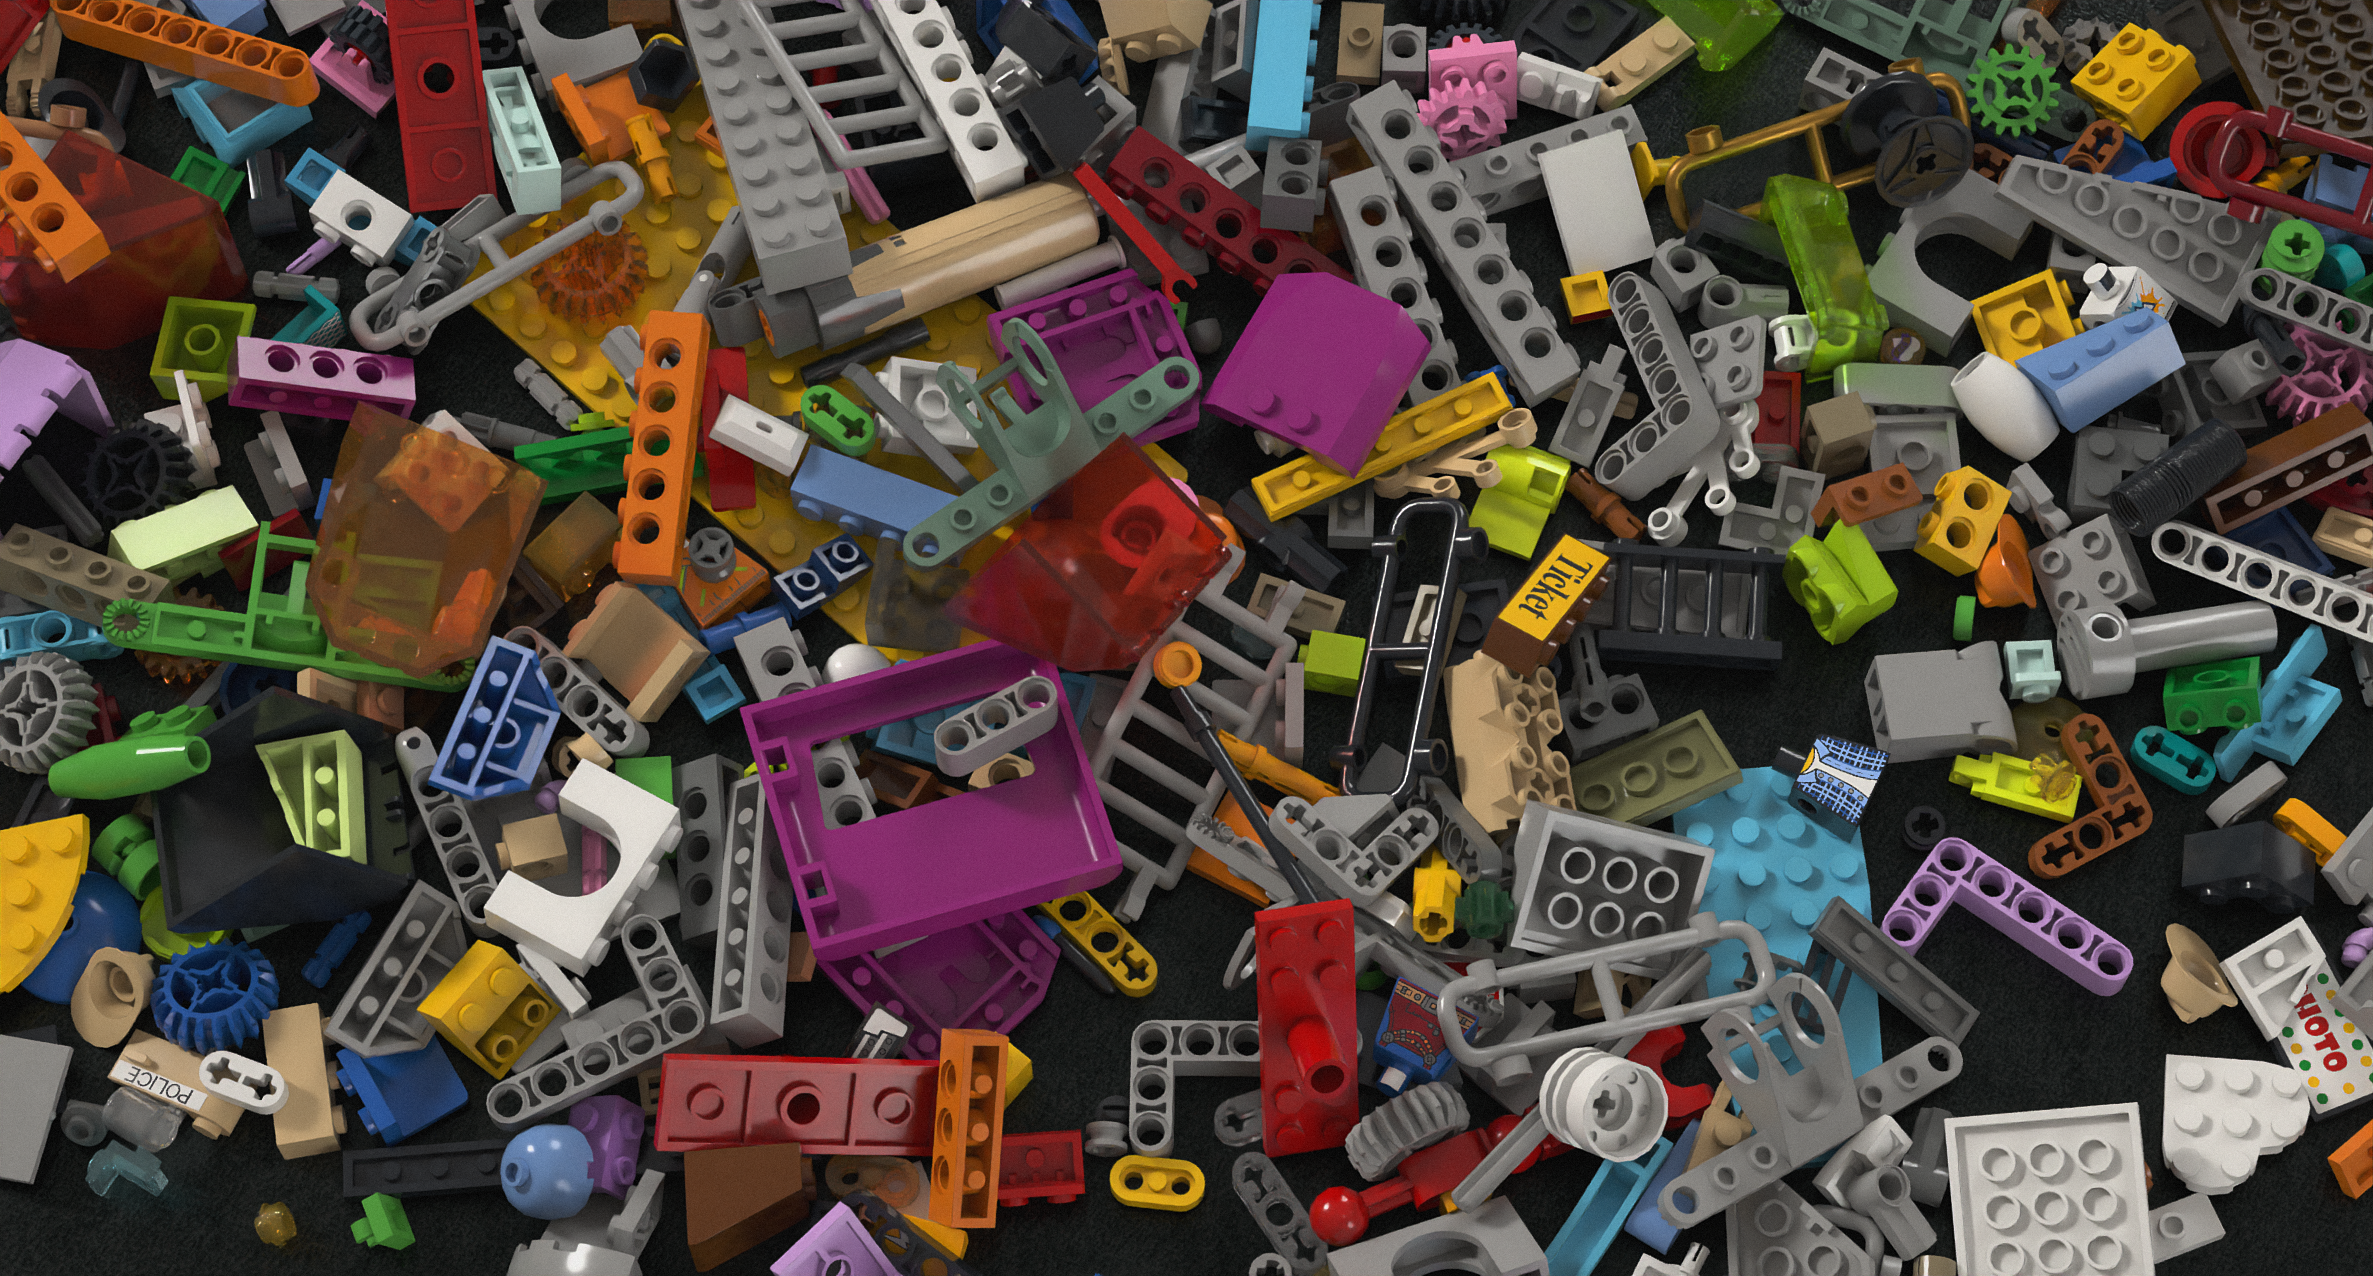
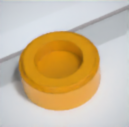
M1181 641L1162 647L1156 653L1153 661V670L1156 678L1162 685L1170 689L1180 685L1187 687L1193 684L1198 679L1202 669V662L1198 651L1192 645Z

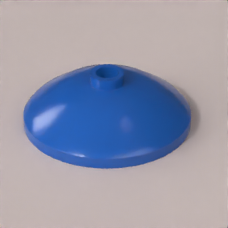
M86 871L85 875L81 874L71 903L75 906L69 920L74 921L73 926L67 931H62L45 958L20 983L24 989L34 996L52 1003L71 1004L75 986L97 950L104 947H112L120 951L141 954L144 939L142 936V923H140V910L131 894L120 883L103 874Z

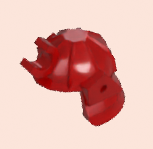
M2218 101L2200 105L2188 112L2180 120L2173 132L2170 142V159L2177 170L2176 175L2188 189L2199 195L2219 199L2230 196L2218 190L2210 181L2207 164L2217 131L2223 121L2233 113L2244 110L2239 104ZM2245 127L2240 129L2234 137L2225 162V169L2229 176L2248 182L2262 170L2263 166L2278 168L2280 159L2274 149L2266 148V143L2257 129Z

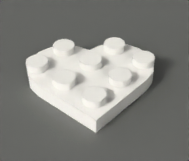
M2167 1054L2165 1062L2162 1150L2166 1167L2168 1169L2171 1168L2174 1175L2184 1181L2186 1188L2190 1191L2206 1195L2227 1194L2233 1191L2234 1186L2245 1182L2249 1175H2253L2259 1155L2278 1154L2283 1151L2284 1146L2295 1142L2298 1136H2302L2305 1132L2310 1105L2300 1074L2292 1068H2283L2280 1065L2264 1061Z

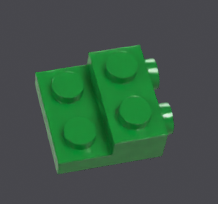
M2260 656L2167 668L2163 693L2167 730H2179L2182 734L2192 735L2202 733L2208 727L2226 726L2230 730H2242L2253 726L2254 723L2261 722L2263 704Z

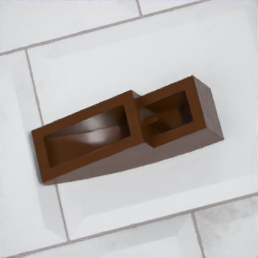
M865 749L859 757L860 765L854 767L859 780L867 777L873 788L878 802L871 806L886 815L966 793L940 783L932 772L869 749Z

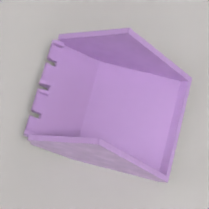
M20 338L0 343V466L10 471L26 448L31 445V441L20 432L24 429L28 434L35 437L38 436L40 430L55 410L106 439L108 438L107 426L113 427L115 424L89 371L77 365L70 356ZM0 474L1 482L4 479V477ZM0 531V541H1L4 537H3V535H2V533H1V531Z

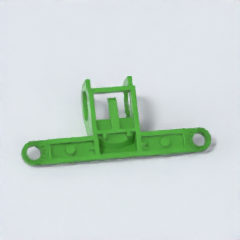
M261 521L247 614L158 602V604L134 601L131 598L129 600L120 598V601L115 600L106 607L102 618V630L106 639L112 644L123 648L298 672L310 667L335 677L443 692H458L465 689L471 683L475 670V661L472 658L471 652H468L464 646L459 647L458 644H441L427 642V639L341 628L340 622L353 534L344 533L342 544L270 534L271 522ZM268 548L339 558L340 563L334 602L305 598L310 562L294 560L289 596L261 592ZM129 614L137 618L139 625L131 633L130 631L124 633L122 630L119 632L118 628L115 629L112 622L119 615ZM453 659L462 664L464 671L457 678L456 676H453V678H450V676L445 677V674H441V670L438 669L439 664L444 660Z

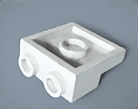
M892 356L882 371L876 373L875 378L950 453L972 456L978 448V443L948 407L949 398L936 383L938 367L942 363ZM957 366L958 370L972 384L977 381L976 368ZM955 381L957 390L960 393L964 388ZM971 401L966 406L977 418V407ZM878 412L876 413L873 423L876 438L881 439V452L922 457Z

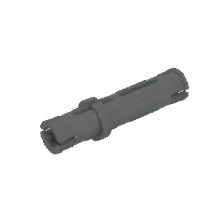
M1577 623L1567 641L1574 672L1571 686L1574 695L1579 699L1581 716L1587 721L1598 722L1606 718L1610 711L1606 696L1609 683L1606 674L1600 667L1593 628L1585 623ZM1586 666H1588V671H1589V676H1590V677H1588V678H1587Z

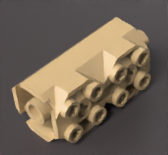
M1481 650L1473 654V659L1467 660L1460 665L1445 668L1443 672L1444 690L1461 802L1498 848L1501 849L1504 841L1509 836L1518 833L1527 799L1577 811L1571 776L1569 774V762L1561 752H1552L1547 746L1552 737L1558 735L1563 729L1558 695L1555 689L1556 679L1551 671L1542 666L1537 668L1530 678H1527L1481 653Z

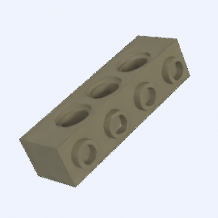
M15 523L0 541V590L96 626L102 627V618L106 607L115 600L120 601V598H125V600L131 598L134 601L158 604V602L176 604L169 579ZM122 614L117 616L112 624H114L115 629H119V632L122 630L124 633H127V631L131 633L133 629H137L139 621L132 615Z

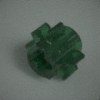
M1474 882L1464 890V897L1455 898V920L1461 921V928L1467 929V934L1473 938H1496L1502 934L1504 923L1514 922V901L1508 900V892H1502V887L1495 882Z

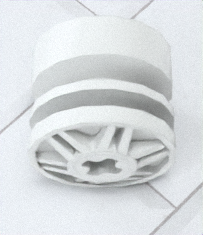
M1593 1047L1575 1048L1559 1057L1547 1071L1540 1089V1114L1546 1129L1557 1140L1614 1162L1632 1161L1648 1152L1662 1135L1668 1117V1096L1662 1080L1651 1068Z

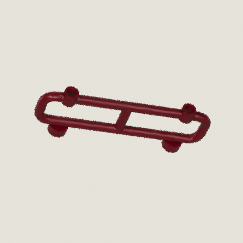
M2269 105L2267 113L2255 110H2242L2233 113L2223 121L2217 131L2208 157L2207 171L2210 181L2223 193L2232 196L2227 214L2244 221L2260 224L2266 207L2373 240V221L2370 220L2373 213V146L2293 122L2295 112L2274 105ZM2250 127L2276 137L2287 138L2371 164L2353 215L2229 176L2225 169V162L2236 133L2242 128Z

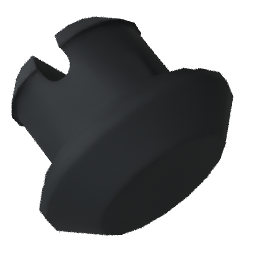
M1118 1095L1109 1096L1102 1100L1096 1109V1122H1118L1126 1125L1129 1132L1130 1100Z

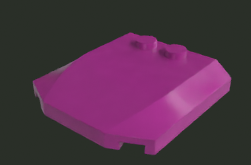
M1131 268L990 314L987 318V327L993 350L1000 365L1014 357L1000 340L1004 323L1012 318H1019L1039 335L1053 355L1082 414L1167 358L1183 357L1195 365L1199 373V383L1195 395L1103 459L1197 428L1199 422V401L1202 386L1201 371L1169 300L1158 290L1153 292L1138 280V274ZM1019 337L1027 358L1034 368L1047 379L1046 372L1032 348ZM1172 370L1171 373L1168 372L1166 376L1164 375L1165 383L1173 389H1183L1188 385L1189 381H1187L1184 373L1181 374L1178 370L1177 372ZM1019 371L1006 378L1017 405L1026 415L1044 404Z
M1327 272L1278 274L1203 398L1201 405L1205 411L1242 427L1245 423L1312 454L1316 462L1355 479L1432 347L1402 305Z
M1022 909L930 934L922 940L876 959L874 952L870 951L835 961L817 959L815 967L868 1021L875 1010L879 1008L907 1026L906 1033L895 1048L905 1059L940 1060L942 1029H985L1007 1036L1043 1002L1061 949Z

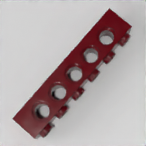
M1139 125L1110 163L1103 177V180L1109 183L1108 187L1114 194L1124 200H1130L1131 198L1145 208L1144 212L1151 220L1160 225L1168 224L1181 233V239L1188 246L1199 251L1203 249L1215 257L1217 264L1225 272L1234 276L1239 274L1251 282L1254 291L1263 298L1278 274L1327 272L1350 283L1355 277L1289 230L1261 228V211ZM1150 173L1158 175L1163 180L1164 186L1161 188L1151 187L1146 183L1144 175ZM1180 200H1194L1198 204L1200 212L1189 213L1185 211L1180 204ZM1227 224L1231 226L1235 231L1236 237L1231 239L1222 237L1218 233L1216 225ZM1252 250H1265L1271 256L1272 263L1263 264L1258 262L1254 258Z

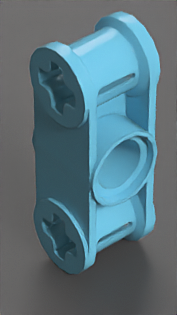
M56 610L25 616L0 618V663L11 660L15 667L18 657H30L32 652H56L79 662L91 659H109L122 654L124 651L123 647L116 646L106 639L102 627ZM65 633L60 641L55 643L47 642L52 635Z

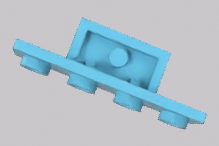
M2310 624L2303 635L2294 640L2288 655L2279 667L2272 670L2267 676L2265 684L2261 689L2263 704L2262 721L2254 723L2253 726L2247 729L2230 730L2227 735L2222 736L2217 742L2213 757L2222 780L2229 783L2232 782L2254 751L2294 766L2343 701L2340 689L2310 678L2328 653L2320 626Z

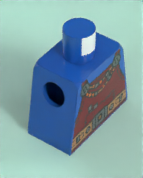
M1401 976L1396 981L1377 1032L1372 1056L1376 1063L1385 1067L1376 1082V1086L1380 1091L1392 1098L1402 1095L1410 1081L1418 1085L1439 1082L1457 1061L1445 1043L1437 1014L1439 996ZM1455 1006L1464 1039L1470 1045L1477 1036L1479 1017Z

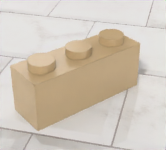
M318 1003L270 1011L269 1019H262L267 1066L272 1067L281 1074L289 1090L286 1104L282 1109L273 1113L278 1149L285 1160L342 1150L340 1134L347 1133V1121L343 1105L336 1106L334 1090L342 1088V1084L336 1075V1072L340 1070L338 1061H331L329 1045H335L336 1041L323 1034L332 1017L325 1018ZM269 1081L271 1095H274L276 1091L271 1081Z

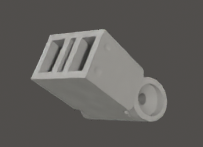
M1980 642L1959 652L1954 649L1877 655L1874 657L1864 684L1877 748L1891 753L1887 764L1957 756L1966 752L1978 756L1980 754L1992 756L1993 752L2009 756L2018 751L2012 714L2000 692V684L2004 676L1997 642Z

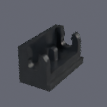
M509 542L502 547L503 550L485 562L475 574L480 573L481 570L497 576L501 583L507 586V595L497 615L511 630L519 626H528L549 639L570 623L565 604ZM531 643L526 648L535 650L536 643Z

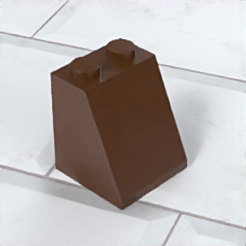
M800 1142L684 1152L688 1246L697 1272L708 1271L808 1218L809 1201L817 1200L816 1175L813 1172L812 1158H803Z

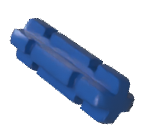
M367 910L341 917L343 922L334 925L315 951L317 957L315 959L310 958L301 970L303 978L308 983L317 988L324 987L333 975L330 973L331 969L338 968L358 941L357 934H363L372 922L371 914Z

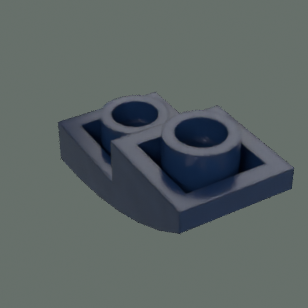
M847 532L812 549L808 561L774 577L770 589L793 617L798 620L846 591L873 569L874 563Z

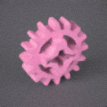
M1463 78L1459 87H1453L1451 81L1447 80L1445 81L1444 91L1439 92L1432 87L1429 90L1432 99L1430 101L1419 100L1417 102L1420 113H1416L1424 126L1429 125L1436 132L1441 143L1439 150L1444 158L1449 159V161H1456L1487 151L1489 145L1499 147L1501 141L1498 134L1507 132L1504 120L1507 115L1503 103L1499 101L1495 90L1487 92L1482 81L1477 83L1474 88H1471L1468 78Z

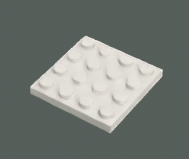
M2137 1102L1944 1119L1958 1276H2155L2140 1114Z

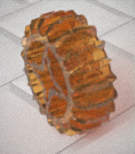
M574 212L573 222L568 224L558 218L556 223L558 230L552 231L544 228V240L581 219V216ZM624 220L616 234L604 236L597 230L532 267L530 279L533 288L537 290L536 293L539 301L542 304L548 305L549 311L553 316L562 312L564 320L568 323L576 316H580L581 323L585 326L588 325L591 317H598L599 322L604 325L607 318L606 314L612 312L621 318L623 313L621 305L635 307V294H644V280L648 279L649 268L648 264H646L648 255L646 249L642 246L641 237L637 232L631 233L630 226ZM571 253V258L561 265L562 270L556 272L561 261ZM623 263L619 274L608 283L609 276L617 271V266Z

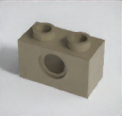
M1858 391L1807 406L1800 432L1799 452L1808 471L1826 474L1825 480L1863 468L1869 446H1871L1874 430L1877 429L1876 417L1871 406L1863 404Z

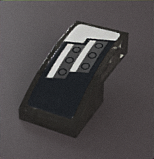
M876 1001L841 1058L897 1059L917 1027Z

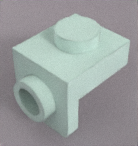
M2051 640L2006 642L2003 652L2009 699H2023L2028 703H2039L2048 700L2050 697H2055L2062 680L2061 672L2055 671Z

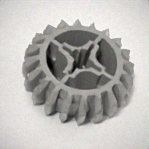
M32 652L30 657H18L16 667L4 668L5 678L0 681V761L26 774H49V770L54 763L78 753L77 749L79 746H89L86 735L89 730L96 729L91 720L92 716L100 711L92 702L99 692L91 686L93 677L83 671L84 666L56 652Z
M1430 1082L1427 1085H1419L1411 1091H1404L1402 1095L1394 1099L1390 1098L1384 1105L1376 1107L1374 1112L1363 1117L1361 1123L1353 1127L1345 1139V1148L1349 1153L1348 1158L1354 1169H1358L1362 1178H1365L1367 1181H1384L1391 1176L1397 1177L1399 1172L1396 1167L1404 1159L1458 1136L1466 1130L1470 1115L1465 1108L1467 1105L1460 1093H1457L1448 1082Z

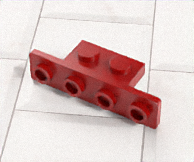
M742 346L708 349L701 405L703 426H699L696 448L697 453L705 452L709 468L711 506L714 512L754 509L757 506L754 460L708 437L723 402L729 394L749 404L746 352Z

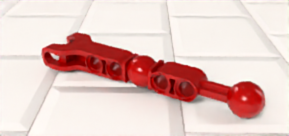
M1681 1025L1648 1031L1627 1053L1626 1060L1651 1068L1662 1080L1668 1096V1117L1663 1130L1672 1132L1688 1126L1694 1117L1701 1120L1715 1096L1714 1089L1708 1084L1702 1083L1696 1086L1681 1088L1671 1084L1662 1074L1661 1065L1678 1055L1683 1048L1686 1035ZM1538 1103L1525 1108L1522 1116L1516 1114L1499 1116L1485 1130L1483 1127L1477 1128L1474 1131L1460 1134L1407 1157L1396 1167L1400 1176L1358 1193L1344 1186L1327 1188L1311 1204L1309 1220L1312 1230L1322 1242L1335 1247L1353 1244L1364 1235L1371 1218L1412 1201L1417 1211L1420 1212L1439 1206L1440 1195L1454 1190ZM1549 1133L1510 1174L1524 1172L1533 1166L1538 1158L1540 1161H1543L1577 1147L1559 1141Z

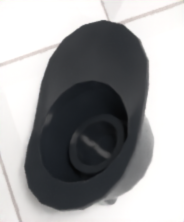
M57 78L44 84L38 94V107L42 114L41 121L49 122L51 105H69L87 109L85 127L99 131L107 137L115 150V155L122 151L126 144L125 131L92 88L70 78ZM62 142L69 148L70 152L98 159L96 150L88 145Z

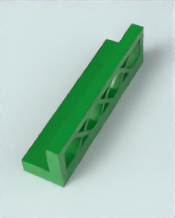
M629 426L514 447L515 460L524 472L526 498L531 508L626 491L628 489V481H625L623 476L624 459L626 454H632L634 440L629 435ZM659 440L654 443L650 455L660 456L666 453L669 449L670 441ZM697 448L693 478L705 476L702 453H697Z

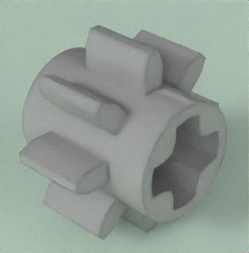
M1010 59L992 70L998 79L989 85L993 96L1002 108L1044 88L1038 74L1027 61L1018 66L1015 61Z

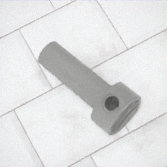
M2261 599L2126 620L2123 612L2116 605H2103L2064 611L2059 620L2057 630V651L2060 668L2067 687L2078 700L2127 693L2133 686L2135 673L2272 652L2277 643V623L2273 609L2268 602Z

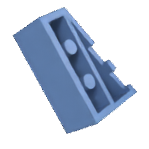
M2320 154L2301 199L2353 215L2369 169L2357 165L2351 171L2332 164L2333 156ZM2301 217L2299 218L2314 226L2320 232L2325 242L2346 244L2359 253L2373 254L2372 239Z
M2148 307L2014 361L2017 369L2041 392L2049 404L2056 421L2072 433L2077 432L2186 364L2169 322Z

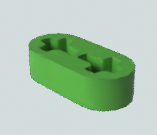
M827 385L813 386L804 392L800 403L804 422L812 430L849 456L864 455L873 448L876 440L875 426L867 413ZM828 402L830 413L834 417L823 410L814 414L813 404L817 403L822 406ZM843 424L853 431H857L862 427L864 437L853 436L849 440L847 429Z

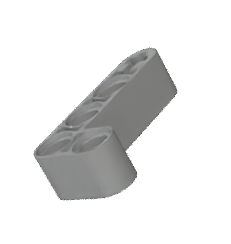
M528 626L513 628L504 636L503 639L523 647H527L534 642L536 643L535 651L541 663L540 667L549 682L559 709L584 732L593 737L603 749L619 759L640 758L646 753L649 748L650 737L644 725L635 719L574 661L561 652L562 650L552 641ZM566 670L567 678L564 684L554 689L556 676ZM598 698V708L595 713L585 717V708L588 703ZM614 724L623 729L624 734L627 736L625 741L622 742L614 732L609 730Z

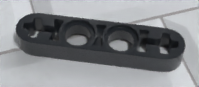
M856 1189L849 1192L839 1201L846 1206L850 1204L854 1207L860 1202L864 1203L867 1206L864 1214L874 1223L879 1221L881 1217L887 1220L877 1230L875 1236L871 1237L897 1272L903 1276H925L923 1264L928 1258L942 1260L948 1270L947 1276H957L958 1274L961 1276H983L876 1194L866 1189ZM863 1218L860 1220L867 1232L875 1227L867 1219ZM899 1229L908 1236L909 1248L907 1252L898 1254L889 1250L885 1243V1235L888 1230Z

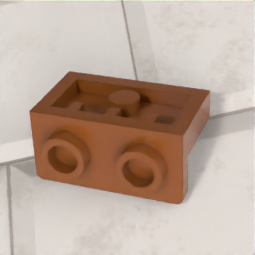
M1902 462L1828 486L1810 514L1818 528L1836 523L1839 519L1842 520L1846 527H1851L1919 505L1923 496L1905 464Z

